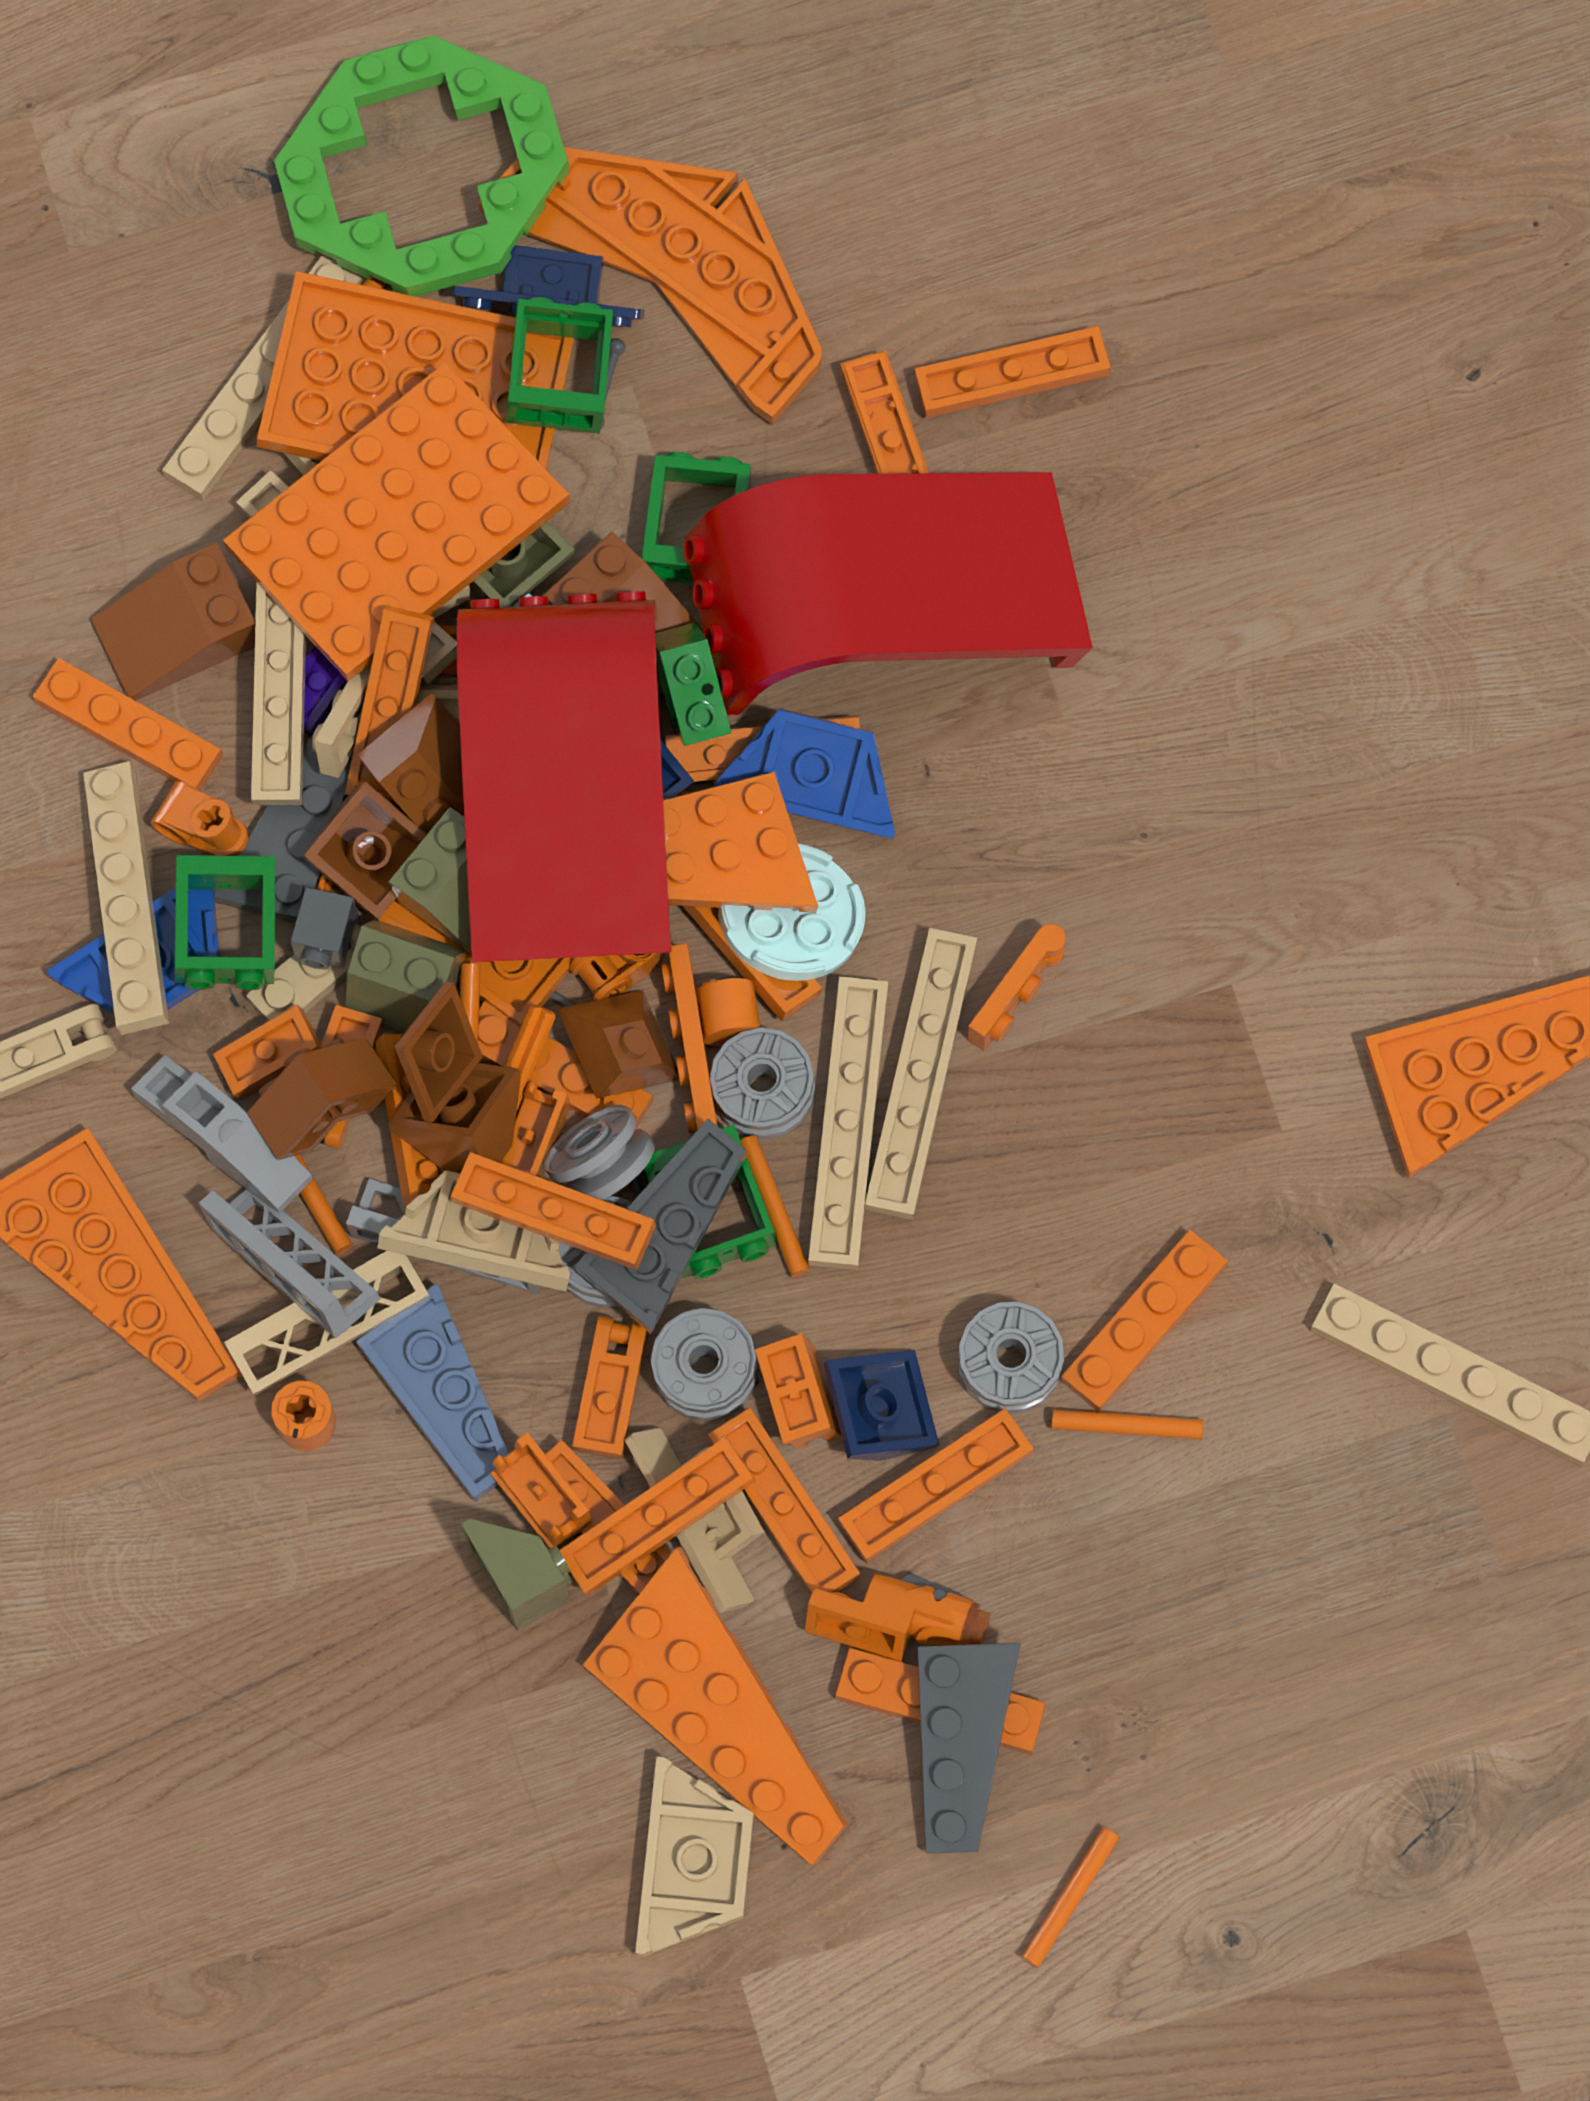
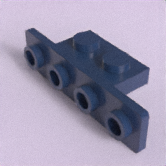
M515 245L511 251L512 258L506 265L503 292L453 285L452 295L464 296L463 306L491 309L492 300L511 302L510 312L516 313L518 299L529 300L533 297H544L552 300L554 303L569 305L593 303L603 309H612V325L631 327L632 318L644 319L645 310L599 304L604 256Z

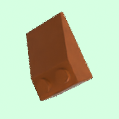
M612 531L543 595L548 596V605L568 604V595L597 594V602H617L616 593L645 591L646 600H656V633L695 623L701 632L703 631V628L648 564ZM657 672L659 701L664 695Z
M217 542L171 562L91 618L126 695L135 701L255 647V620Z

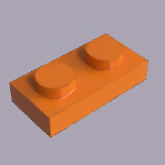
M295 1005L216 1051L213 1055L232 1094L241 1099L277 1078L286 1068L284 1066L285 1060L296 1051L303 1048H309L310 1051L321 1049L322 1046L303 1008Z

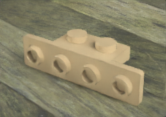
M660 1428L632 1433L625 1439L633 1455L635 1465L643 1473L650 1488L683 1466ZM706 1447V1448H704L703 1450H701L699 1453H697L695 1456H693L690 1460H692L693 1458H695L696 1456H698L700 1453H702L703 1451H705V1450L708 1449L709 1447ZM742 1491L677 1535L680 1547H682L703 1586L706 1587L715 1602L714 1606L719 1613L746 1607L754 1601V1597L732 1557L762 1535L764 1530Z

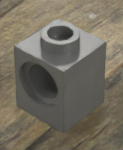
M308 887L305 888L291 938L295 957L300 958L301 963L321 970L328 969L329 965L343 968L358 916L353 897Z

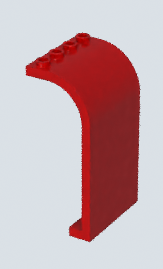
M1052 472L821 474L793 477L754 487L721 502L707 512L684 538L683 555L686 563L690 565L694 583L692 590L693 602L700 611L703 625L702 633L708 640L727 715H740L762 691L782 679L803 671L832 664L865 661L1052 657L1055 668H1072L1093 648Z
M645 591L616 593L617 602H597V594L568 595V604L548 605V596L519 598V607H500L499 599L470 600L471 609L458 610L457 679L472 963L672 952L656 660L657 604L656 600H646Z

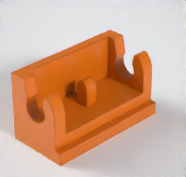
M529 1082L516 1112L512 1147L501 1163L544 1179L546 1175L544 1160L549 1150L561 1136L570 1112V1101L567 1092L554 1089L552 1095L538 1090V1086L535 1083Z
M800 1333L755 1349L783 1444H791L795 1448L801 1449L807 1448V1442L816 1438L831 1441L842 1437L814 1343Z
M526 1432L516 1440L514 1445L516 1448L504 1458L502 1455H498L492 1463L494 1470L490 1474L546 1546L551 1548L556 1545L559 1548L592 1523L590 1511L529 1433Z

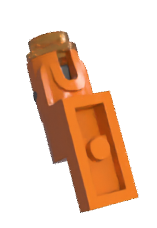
M874 1574L863 1602L853 1600L840 1592H827L814 1588L808 1603L804 1632L902 1661L910 1638L916 1639L920 1644L931 1646L983 1644L991 1613L980 1610V1604L974 1603L973 1599L967 1598L948 1588H942L915 1574H909L901 1580L886 1575Z

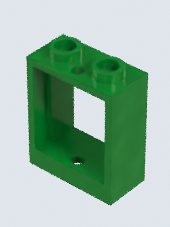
M533 297L529 300L518 299L505 423L600 434L605 407L613 319L612 309H603L593 303H579L577 305L554 303L552 300L544 297ZM526 332L595 340L596 350L592 394L521 386Z
M671 452L667 456L655 455L642 559L661 581L694 584L690 565L684 559L683 547L658 545L666 481L735 488V495L751 489V465L728 456L717 457L714 460L695 459L691 454L684 452Z
M695 623L656 633L657 672L671 726L683 745L687 746L731 734L711 651L705 635Z
M176 855L175 983H185V987L195 990L211 989L215 986V983L235 984V987L241 990L262 989L264 984H274L275 856ZM188 890L262 891V957H188Z
M734 1124L721 1128L742 1146ZM687 1141L653 1153L650 1162L642 1170L647 1185ZM747 1157L736 1176L757 1231L694 1253L682 1279L691 1275L694 1276V1279L710 1277L722 1270V1264L739 1258L743 1263L760 1259L769 1253L768 1248L776 1245L775 1231Z

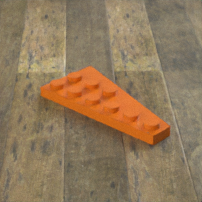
M775 772L664 800L669 905L721 908L722 905L753 906L754 910H772L774 907L799 909L798 912L816 913L818 904Z
M1590 975L1365 1037L1364 1046L1408 1179L1590 1058Z
M89 1128L84 1129L0 1180V1241L199 1402L242 1376Z
M682 1547L675 1548L582 1666L746 1809L753 1812L755 1817L813 1866L819 1862L848 1826V1823L818 1773L810 1767L797 1745V1738L789 1725L786 1726L772 1703L774 1700L735 1635L727 1629L713 1605L715 1602L706 1587H702L689 1566L690 1561Z

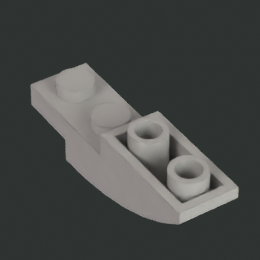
M166 1055L131 1088L136 1100L202 1148L211 1163L279 1214L313 1180L312 1174L294 1156L281 1160L276 1158L247 1112L198 1072L195 1071L191 1075Z

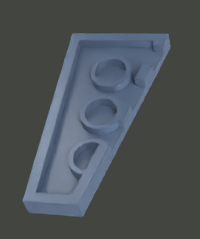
M436 1283L427 1290L429 1298L372 1329L356 1342L360 1350L476 1502L498 1486L490 1474L494 1470L492 1463L498 1455H502L504 1458L509 1453L438 1283Z

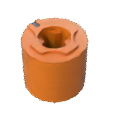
M743 978L713 979L710 982L702 983L703 986L696 990L705 1044L722 1047L725 1042L738 1033L761 1027L754 985L751 980Z
M294 1381L285 1385L276 1393L272 1402L271 1416L281 1439L289 1447L299 1451H312L322 1447L331 1439L336 1428V1415L327 1393L319 1385L310 1381Z

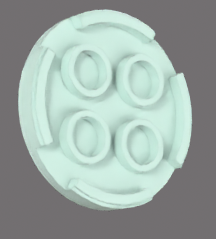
M798 844L818 904L816 913L798 912L799 909L774 907L772 910H754L753 906L722 905L721 908H718L720 927L732 950L745 963L757 971L783 980H811L825 976L838 969L855 951L865 925V904L859 886L854 885L850 877L832 861V856L817 848Z

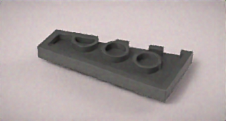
M313 734L303 748L302 805H268L251 832L245 849L237 855L275 856V918L296 923L305 888L316 889L318 880L322 875L320 871L302 856L323 825L347 798L348 794H345L353 756L352 753L339 778L321 774L316 752L312 749ZM216 890L214 893L215 903L262 914V891Z
M707 1119L626 1208L652 1218L656 1223V1228L638 1269L634 1270L586 1252L576 1263V1271L652 1334L747 1156L746 1150L710 1119Z
M1021 1643L918 1646L926 1854L978 1852Z

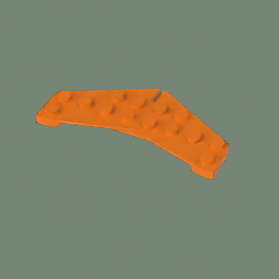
M564 147L570 172L560 186L555 185L545 200V209L527 235L574 253L604 256L603 264L654 282L753 411L773 425L820 370L822 365V348L746 179L744 178L718 209H715L717 204L738 182L737 172ZM518 158L499 179L522 173ZM479 200V210L484 213L481 200Z

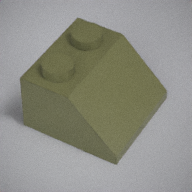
M547 521L469 584L470 595L475 600L499 599L500 607H513L519 602V598L525 597L575 554V549Z
M449 807L389 880V884L401 905L472 954L465 817Z
M377 919L361 926L347 972L345 1007L382 1018L383 1026L403 1033L446 981L453 982L455 987L457 986L461 973V963H464L467 950Z
M468 1519L461 1523L468 1546L517 1631L571 1601L567 1585L573 1583V1580L569 1574L570 1569L556 1545L547 1549L540 1536L474 1519Z

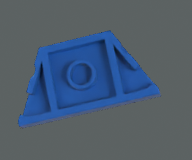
M778 708L712 785L713 788L775 772L787 812L893 839L895 834L875 737L872 731Z
M176 887L153 901L167 1010L199 991L185 987V983H175ZM188 890V957H220L214 890ZM104 934L48 969L47 972L57 984L93 1004L99 1005V1007L114 1015Z

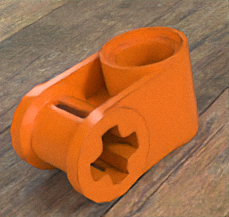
M175 781L150 822L157 832L180 845L191 846L212 856H237L245 849L249 840L246 826L240 820L233 817V812L226 802L202 793L193 786L181 781Z
M664 953L575 957L569 965V970L575 976L580 975L594 994L592 1001L625 994L629 988L661 966ZM596 970H598L601 973L605 980L601 978V976L598 974Z

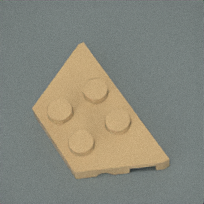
M448 1170L443 1172L431 1183L430 1190L427 1193L418 1195L406 1206L405 1215L392 1227L386 1225L379 1234L378 1249L567 1291L570 1272L568 1266L564 1267L558 1250L560 1242L453 1203L450 1196L460 1173Z
M656 1756L635 1950V1955L639 1957H645L744 1919L754 1822L753 1812L734 1800H729L722 1796L716 1789L682 1771L665 1757Z

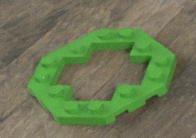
M434 35L344 60L274 160L294 237L299 248L312 254L318 251L335 259L337 265L369 280L371 277L392 285L393 291L411 296H420L452 287L453 285L501 273L512 258L511 251L522 234L525 236L528 234L545 209V200L555 185L560 186L570 172L546 85ZM446 83L448 84L458 120L503 108L522 173L477 185L487 221L486 225L396 249L386 211L340 224L323 158L368 146L357 108Z

